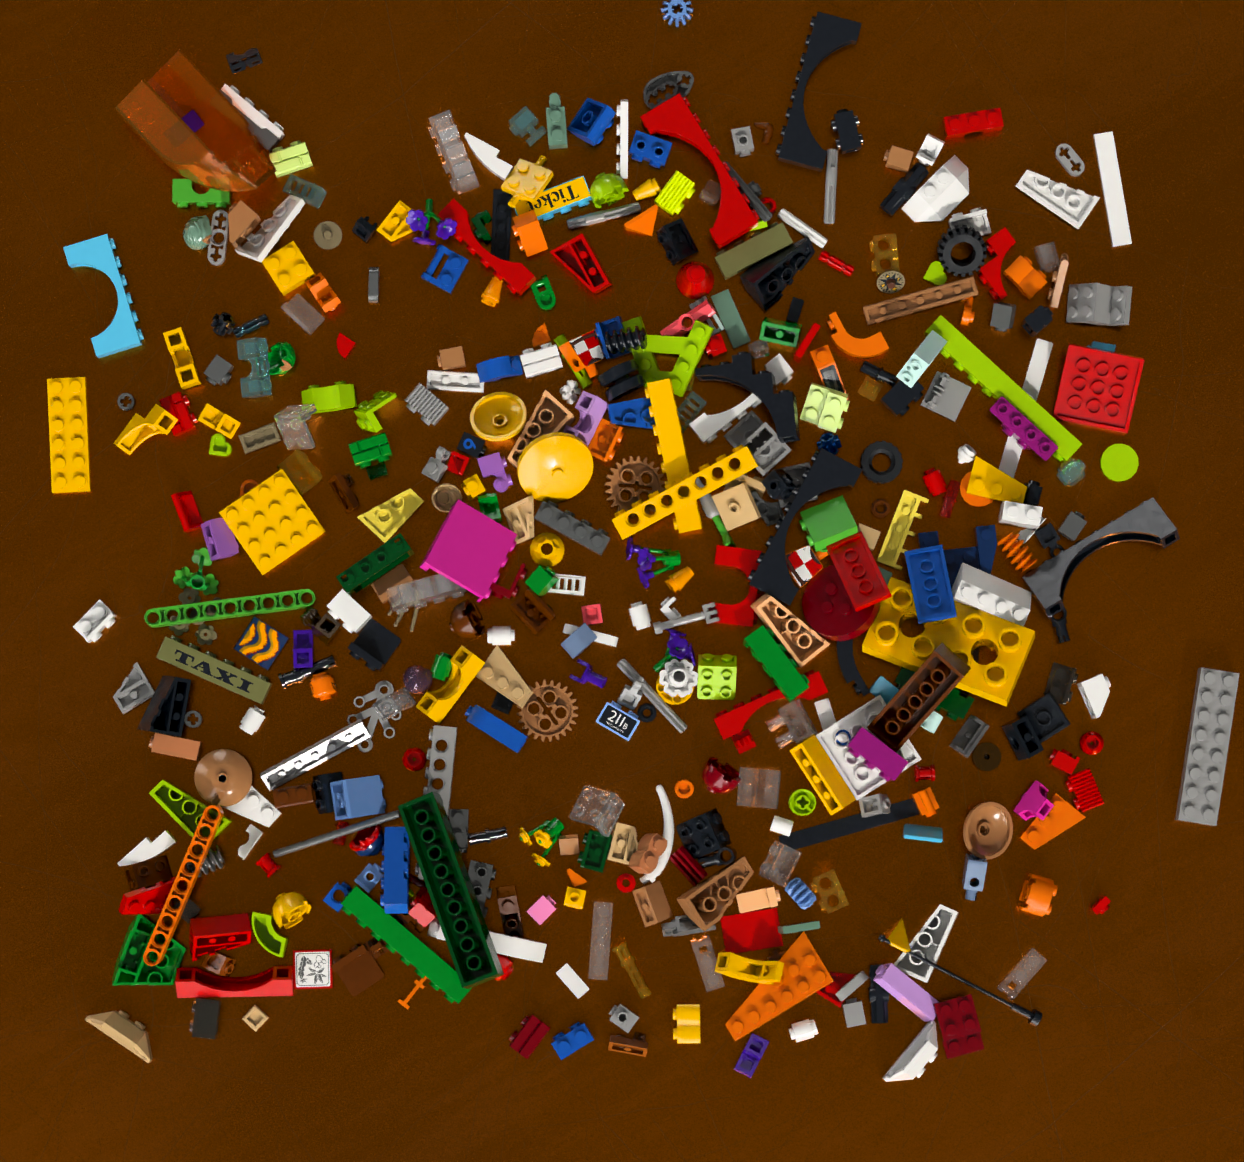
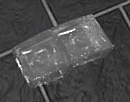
M405 687L378 700L372 706L381 719L386 720L396 716L402 710L413 707L416 701Z

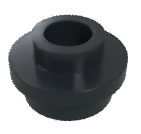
M644 703L638 708L637 715L641 721L651 722L656 717V708L650 703ZM649 709L651 712L650 716H644L643 711Z

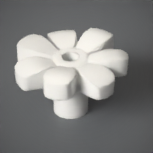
M567 380V385L560 388V394H562L563 400H567V404H573L577 401L578 396L576 394L581 393V388H577V381Z

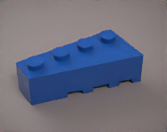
M385 827L384 844L382 845L384 861L381 862V871L384 872V878H381V889H384V895L380 896V904L384 906L385 914L408 913L409 837L405 827Z

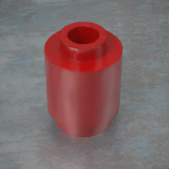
M935 467L924 471L925 475L922 478L933 497L947 491L945 487L947 484L940 469L935 470Z

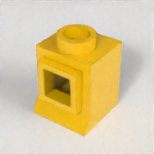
M568 886L564 905L583 909L587 890Z

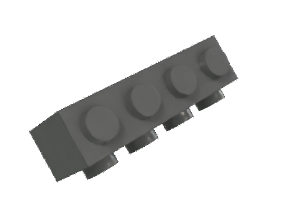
M550 500L542 502L534 516L535 520L602 556L611 540L608 537V532L601 528L598 531L591 527L592 523L585 519L581 521L575 519L574 513L566 509L564 512L557 509L559 505Z
M471 860L468 875L483 917L486 919L488 907H485L486 899L490 900L492 888H489L491 880L494 881L497 869H493V864Z

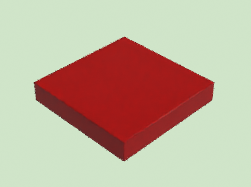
M813 323L796 350L793 360L798 363L800 362L821 327L819 324Z

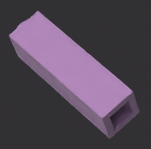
M892 963L882 964L877 968L876 976L873 979L877 984L924 1022L935 1019L936 1012L933 1004L939 1001Z

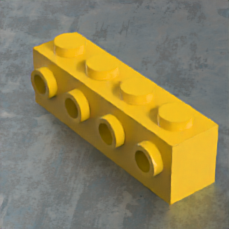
M815 735L789 750L830 815L835 814L856 800Z

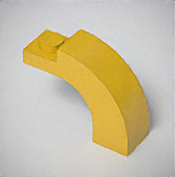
M732 952L718 953L714 971L748 982L774 984V982H780L784 963L780 961L752 960Z

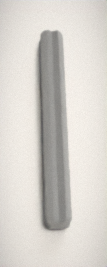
M621 659L617 666L633 682L638 674L637 671L625 659ZM643 679V684L639 690L643 692L679 733L684 732L687 729V725Z

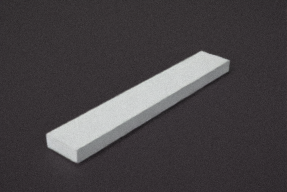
M1113 131L1094 134L1112 247L1130 245L1132 240Z

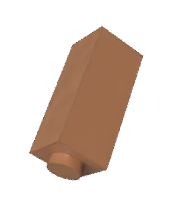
M155 733L154 736H151L149 747L152 748L151 752L199 761L202 742Z

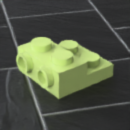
M812 382L800 419L816 424L818 428L836 433L837 429H841L844 418H841L842 412H847L850 403L847 400L848 394Z

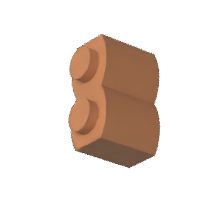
M657 833L645 834L638 843L637 851L633 853L629 860V867L639 874H650L653 872L658 864L659 856L664 853L667 847V840Z

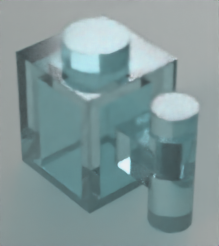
M526 106L509 120V129L515 136L519 135L523 138L527 133L530 135L526 140L529 146L533 145L547 132L544 126H541L538 130L534 128L539 124V121Z

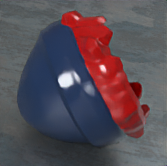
M379 825L359 830L355 838L350 842L349 847L359 856L378 855L384 844V832Z

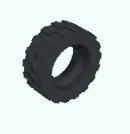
M876 441L865 448L860 458V468L863 471V475L869 481L871 480L876 484L891 482L899 475L902 469V454L890 442ZM878 453L887 454L891 460L889 469L884 472H879L872 466V459Z

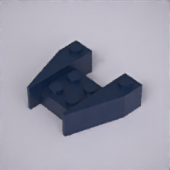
M995 525L977 526L974 528L975 547L944 550L951 589L962 563L991 574L997 547ZM938 531L918 533V549L939 545Z

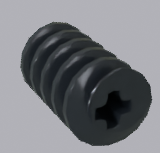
M635 326L634 332L628 327L627 333L622 328L619 335L616 330H613L612 336L606 331L605 344L609 354H617L618 351L624 353L625 349L627 352L632 351V349L639 350L640 347L646 349L647 336L645 329L642 327L640 331L638 326Z

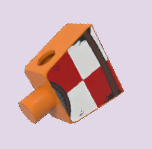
M595 330L587 332L558 347L574 372L585 369L589 378L600 374L595 363L604 359V355Z
M807 545L785 555L788 571L799 589L823 569L820 560L828 556L827 552L813 551Z

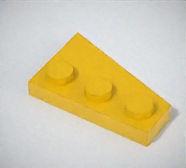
M975 455L966 493L1002 502L1011 501L1024 504L1027 486Z

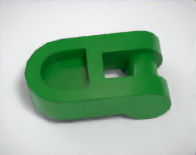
M543 275L541 279L536 280L530 287L538 306L542 310H551L556 304V298L547 275ZM545 286L546 290L539 292L538 288Z

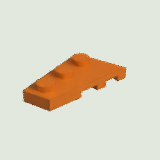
M1055 793L1049 800L1054 806L1045 819L1042 821L1035 817L1019 838L1035 850L1086 817Z

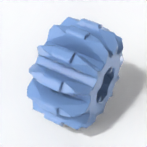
M663 1L665 8H661V13H666L663 16V20L669 19L668 25L675 21V26L679 27V21L686 25L685 19L691 20L692 16L688 14L693 13V8L689 7L691 1ZM680 7V12L675 14L674 9Z
M798 877L788 882L785 887V891L801 909H807L817 900L816 895Z

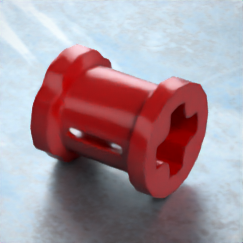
M934 764L930 766L914 765L915 782L919 780L935 781Z
M266 853L256 862V865L260 866L267 873L266 876L270 878L281 866L277 865L269 857V853Z

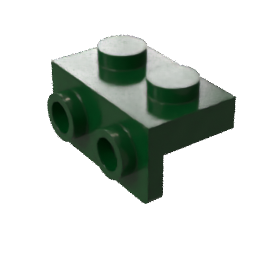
M589 830V833L585 832L582 844H586L584 852L580 851L578 863H581L580 867L603 873L612 835L594 830Z

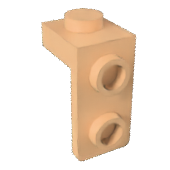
M774 887L736 895L740 913L778 906V901H781L779 890H775Z

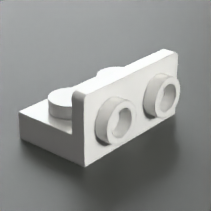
M99 599L73 628L88 643L92 641L95 643L102 636V630L105 627L107 629L115 623L116 620L114 618L117 615Z

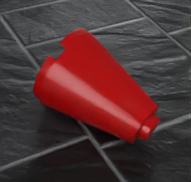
M692 261L684 264L679 269L676 276V284L683 296L689 299H699L711 292L714 285V275L706 264Z

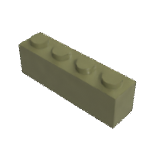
M775 222L767 227L768 230L763 233L761 231L755 232L750 236L751 239L745 242L744 240L733 244L734 248L730 250L725 248L717 252L715 262L724 279L726 280L792 245L793 241L783 222L780 224Z

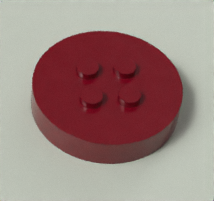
M833 564L820 570L809 581L803 594L802 607L807 622L818 634L829 640L846 641L860 636L870 628L878 615L880 602L856 612Z

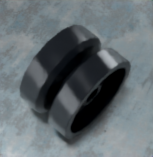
M635 359L620 363L597 377L601 387L611 386L605 392L609 402L618 400L646 384L642 374L631 376L639 368Z

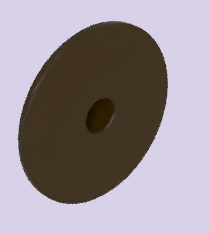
M981 743L973 751V762L980 770H994L1001 762V752L993 743Z

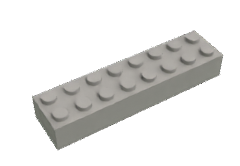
M1203 667L1198 668L1175 820L1217 826L1240 673Z

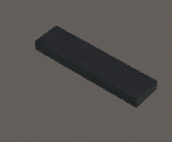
M494 189L491 254L500 259L510 261L512 207L508 205V202L513 196L502 191V189Z

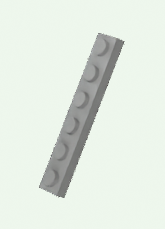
M359 719L261 772L260 777L268 790L271 791L371 737L363 721Z

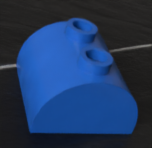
M587 97L567 130L584 142L595 146L603 140V133L606 128H610L613 125V118L616 113L608 105Z

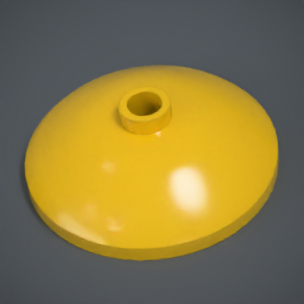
M494 392L482 397L475 403L470 413V423L474 432L479 437L489 441H503L514 437L523 429L527 421V410L524 402L518 396L508 392Z

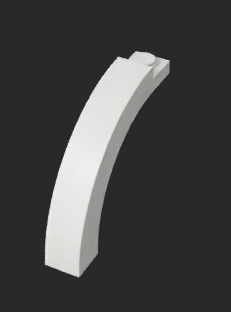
M435 917L430 922L427 935L446 941L438 918ZM489 931L497 954L543 963L547 944Z

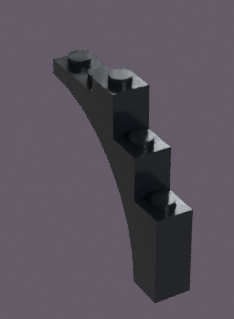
M743 351L738 352L737 355H732V363L721 362L715 366L705 364L701 365L700 368H695V374L699 381L715 380L729 382L743 387L759 398L770 411L775 423L777 437L781 443L800 441L795 394L790 390H781L777 393L775 376L772 372L759 371L756 374L755 361L751 353Z

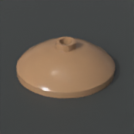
M217 749L209 752L199 761L194 774V782L198 793L206 802L221 807L232 806L240 802L248 794L252 785V770L247 760L238 752L230 749ZM220 775L226 776L225 782L219 780Z
M988 801L976 805L967 815L963 826V838L967 849L971 854L981 859L988 860L1000 856L1009 846L1013 835V822L1009 812L1004 806L996 802Z

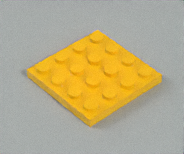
M282 468L219 511L225 523L262 575L326 532Z

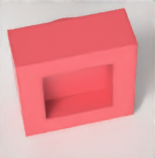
M600 604L581 606L584 623L587 625L603 623Z

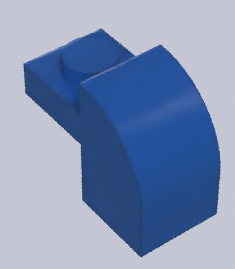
M519 355L497 357L476 364L480 383L523 374Z

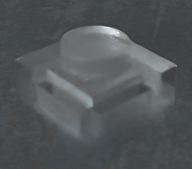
M755 341L748 345L749 353L752 354L754 359L769 356L767 341Z

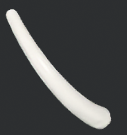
M660 784L656 786V791L663 811V838L667 840V847L664 853L659 856L655 870L650 874H644L639 879L644 885L649 881L653 883L655 878L662 873L670 858L674 842L673 813L665 789Z

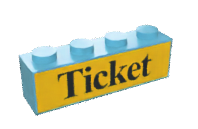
M583 175L544 190L535 203L519 200L514 210L518 216L534 209L538 220L543 219V221L553 218V214L561 212V214L570 212L572 210L571 207L588 205L592 199Z

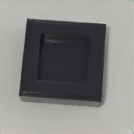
M497 691L491 708L509 715L514 702Z

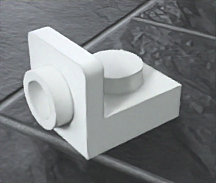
M668 596L660 604L662 606L660 611L669 620L680 618L681 614L674 607L672 609L669 608L677 599Z

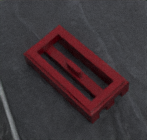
M683 845L669 858L693 886L708 875Z

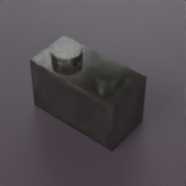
M196 998V1001H193L192 1013H195L194 1021H190L189 1032H192V1037L217 1039L221 1009L220 999Z

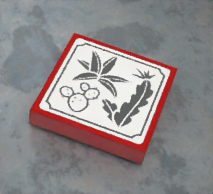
M332 949L293 950L294 989L333 988Z

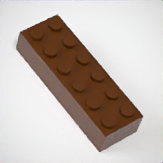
M941 643L867 728L889 748L897 752L969 672L971 667L946 645Z

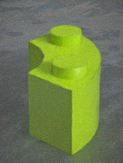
M338 381L334 382L335 385L308 386L307 390L301 391L304 414L331 412L356 407L354 384Z
M256 911L252 912V928L257 941L269 953L283 958L288 938L276 930L272 915Z

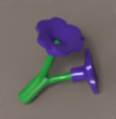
M426 199L425 212L420 209H411L408 212L406 223L410 225L411 230L422 231L421 237H414L413 242L423 245L436 244V241L429 239L430 231H428L430 217H433L438 222L436 235L443 240L448 239L449 236L454 235L456 232L457 222L451 218L440 220L434 214L432 199Z
M671 628L665 629L670 633L665 656L653 666V669L659 672L665 666V663L670 662L672 659H690L693 666H696L692 643L688 644L686 639L679 637L686 636L687 634Z

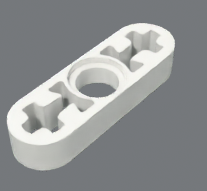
M565 623L563 633L571 635L579 627ZM593 631L597 636L594 642L613 647L617 646L618 637Z

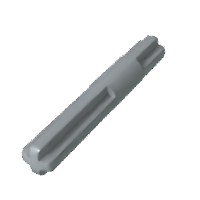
M837 149L827 150L824 205L825 224H833L835 222Z
M635 202L567 220V226L569 229H574L638 213L641 211L640 203Z

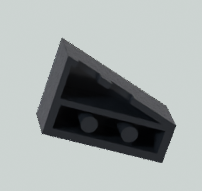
M163 675L137 729L181 737L191 680Z

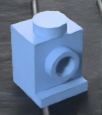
M369 863L354 881L367 893H370L381 878L384 877V874L381 873V867L378 864L374 863L372 865ZM368 873L373 874L374 878L372 880L367 879Z

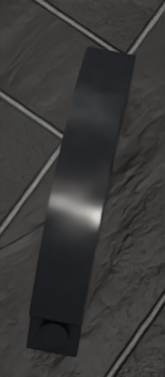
M853 639L836 641L838 666L845 683L854 681L855 684L852 686L857 695L861 694L863 697L869 694L870 691L854 661Z

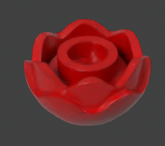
M1088 731L1081 736L1080 748L1088 755H1096L1103 749L1104 740L1099 733Z
M417 747L407 749L402 758L403 765L409 771L423 769L427 760L425 753Z

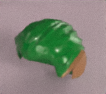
M284 341L271 346L270 349L272 351L267 353L266 365L269 375L286 374L294 366L296 361L295 350L290 343Z

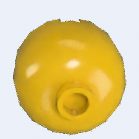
M281 893L276 897V901L273 904L272 916L280 929H282V926L288 929L304 919L301 916L305 912L307 914L310 912L311 905L299 893Z

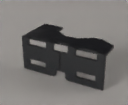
M251 48L241 55H234V52L226 55L233 74L245 70L247 66L251 68L263 63L257 48Z

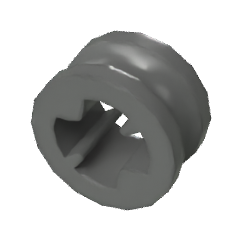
M123 393L118 397L117 403L122 410L129 411L134 407L135 400L131 394ZM125 397H129V401H132L127 407H124L123 403L121 404V400H125Z
M193 710L187 712L184 719L185 724L192 728L200 726L202 715ZM191 714H195V717H198V722L195 721L196 724L192 725L191 721H188V717H192Z

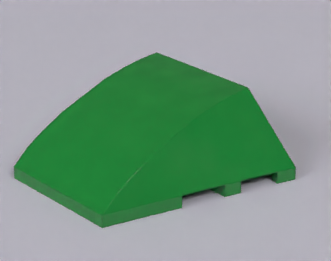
M136 914L128 927L115 963L112 986L173 985L176 978V970L180 967L186 948L172 938L162 962L155 966L147 965L143 960V955L156 925L143 915ZM159 933L157 941L160 944H164L165 936ZM151 951L149 958L151 961L156 962L158 955Z

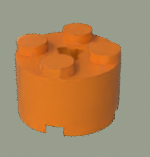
M1029 873L1028 876L1031 878L1024 881L1020 892L1019 901H1022V906L1019 905V910L1041 917L1045 914L1049 915L1052 909V896L1056 895L1058 885L1054 884L1053 879Z

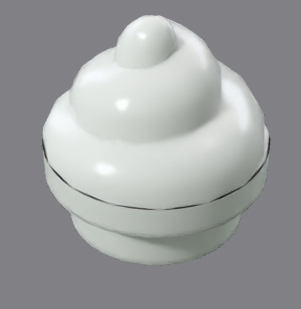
M968 444L960 446L958 449V463L972 462L977 452Z

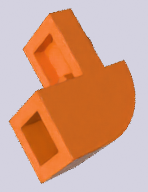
M321 272L305 282L325 313L334 310L341 303Z

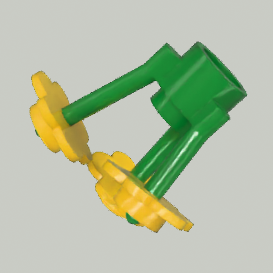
M553 818L551 821L546 820L542 825L528 833L523 827L519 828L521 832L519 837L523 843L527 842L531 846L532 842L529 836L534 834L536 842L546 848L541 856L532 853V856L535 858L534 862L538 866H550L545 857L559 836L562 835L560 832L564 829V825L557 818Z

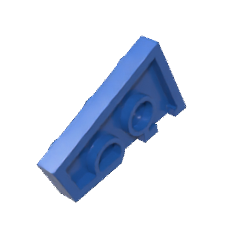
M643 397L608 404L610 424L653 429L655 419L649 413V406H651L650 398Z

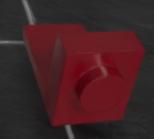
M522 563L510 590L492 582L490 586L492 589L491 595L502 599V597L511 599L512 596L516 597L520 588L517 584L520 579L524 580L528 571L525 568L526 564Z

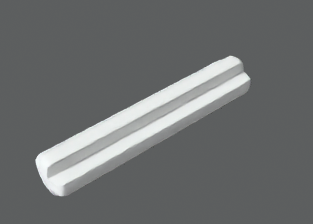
M782 208L780 210L778 218L805 237H809L820 248L826 245L827 238L786 209Z

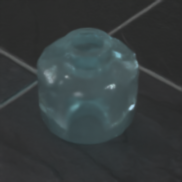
M1069 458L1058 467L1057 477L1065 486H1074L1086 476L1084 470L1086 466L1080 459Z

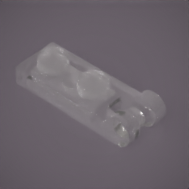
M705 935L699 940H690L706 992L724 987L722 975L714 971L717 959L709 935ZM706 946L708 951L700 953L699 948Z
M1031 948L1000 983L997 989L1001 992L1004 991L1008 998L1013 1001L1047 960L1034 948ZM1011 981L1017 985L1014 989L1009 986Z

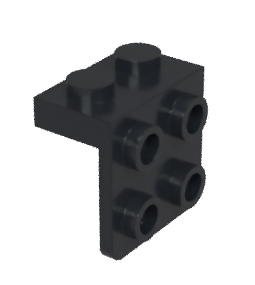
M370 619L355 641L351 642L348 646V649L351 650L349 654L357 660L361 657L366 661L365 666L372 671H375V669L381 671L401 643V639L374 619Z
M716 808L676 826L684 848L694 859L731 844L729 833L726 831L722 823V817Z

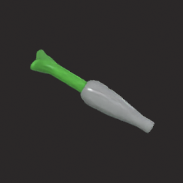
M697 477L696 484L699 487H704L700 478ZM708 493L699 498L706 516L713 519L720 532L724 546L736 547L719 516L720 514L712 495Z

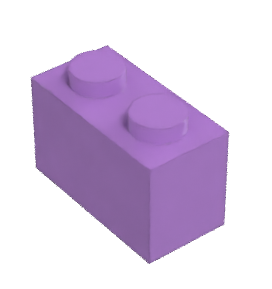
M222 517L200 524L211 561L231 557L239 553L238 542Z

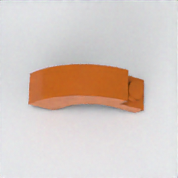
M836 312L828 316L827 324L831 331L835 330L836 332L830 336V339L845 354L856 358H872L889 350L881 331L868 338H855L847 333Z

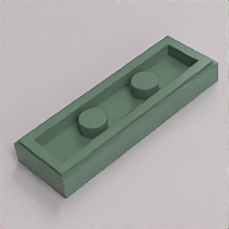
M727 289L711 296L732 348L736 349L750 343L751 340L729 290Z

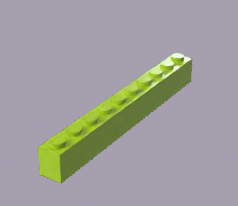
M942 315L925 331L926 337L934 330L948 341L940 353L947 359L950 357L954 361L953 365L962 372L964 370L968 374L967 378L972 383H978L983 387L981 390L988 397L992 396L996 400L1004 397L1054 442L1058 449L1052 455L1059 462L1062 460L1066 462L1082 445L1077 438Z

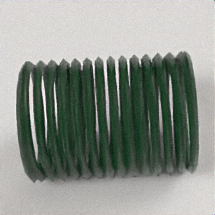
M384 462L380 466L377 464L376 466L373 465L366 468L370 481L388 475Z

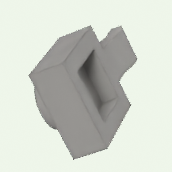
M439 446L436 451V458L430 457L421 473L439 483L448 468L445 462L450 457L451 452Z
M637 674L632 686L626 684L617 699V703L634 711L643 694L639 689L643 684L644 677Z

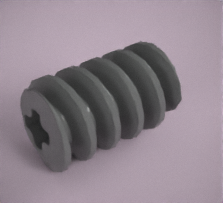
M216 845V851H213L211 848L209 849L198 878L202 876V871L205 875L209 874V868L212 872L216 871V865L219 869L223 868L225 859L218 845ZM192 862L187 864L189 872L195 871V865Z

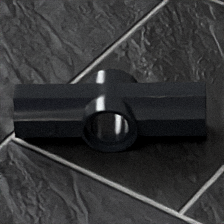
M916 162L909 172L894 185L891 193L881 202L880 207L882 210L893 216L900 206L909 200L917 190L918 185L927 177L929 172L926 168Z
M882 964L870 965L871 1023H888L889 993L873 980L876 976L877 968Z

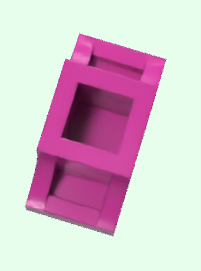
M1035 780L1029 790L1023 794L1021 801L1013 811L1025 821L1031 817H1038L1043 821L1054 806L1047 799L1049 790L1042 783Z

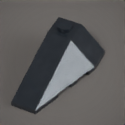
M805 237L753 264L740 275L745 290L764 311H767L783 296L782 291L787 285L792 284L794 275L798 270L804 268L815 253L810 238Z

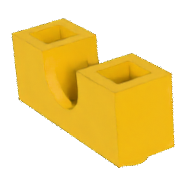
M179 327L163 333L181 388L185 390L202 384L184 330Z

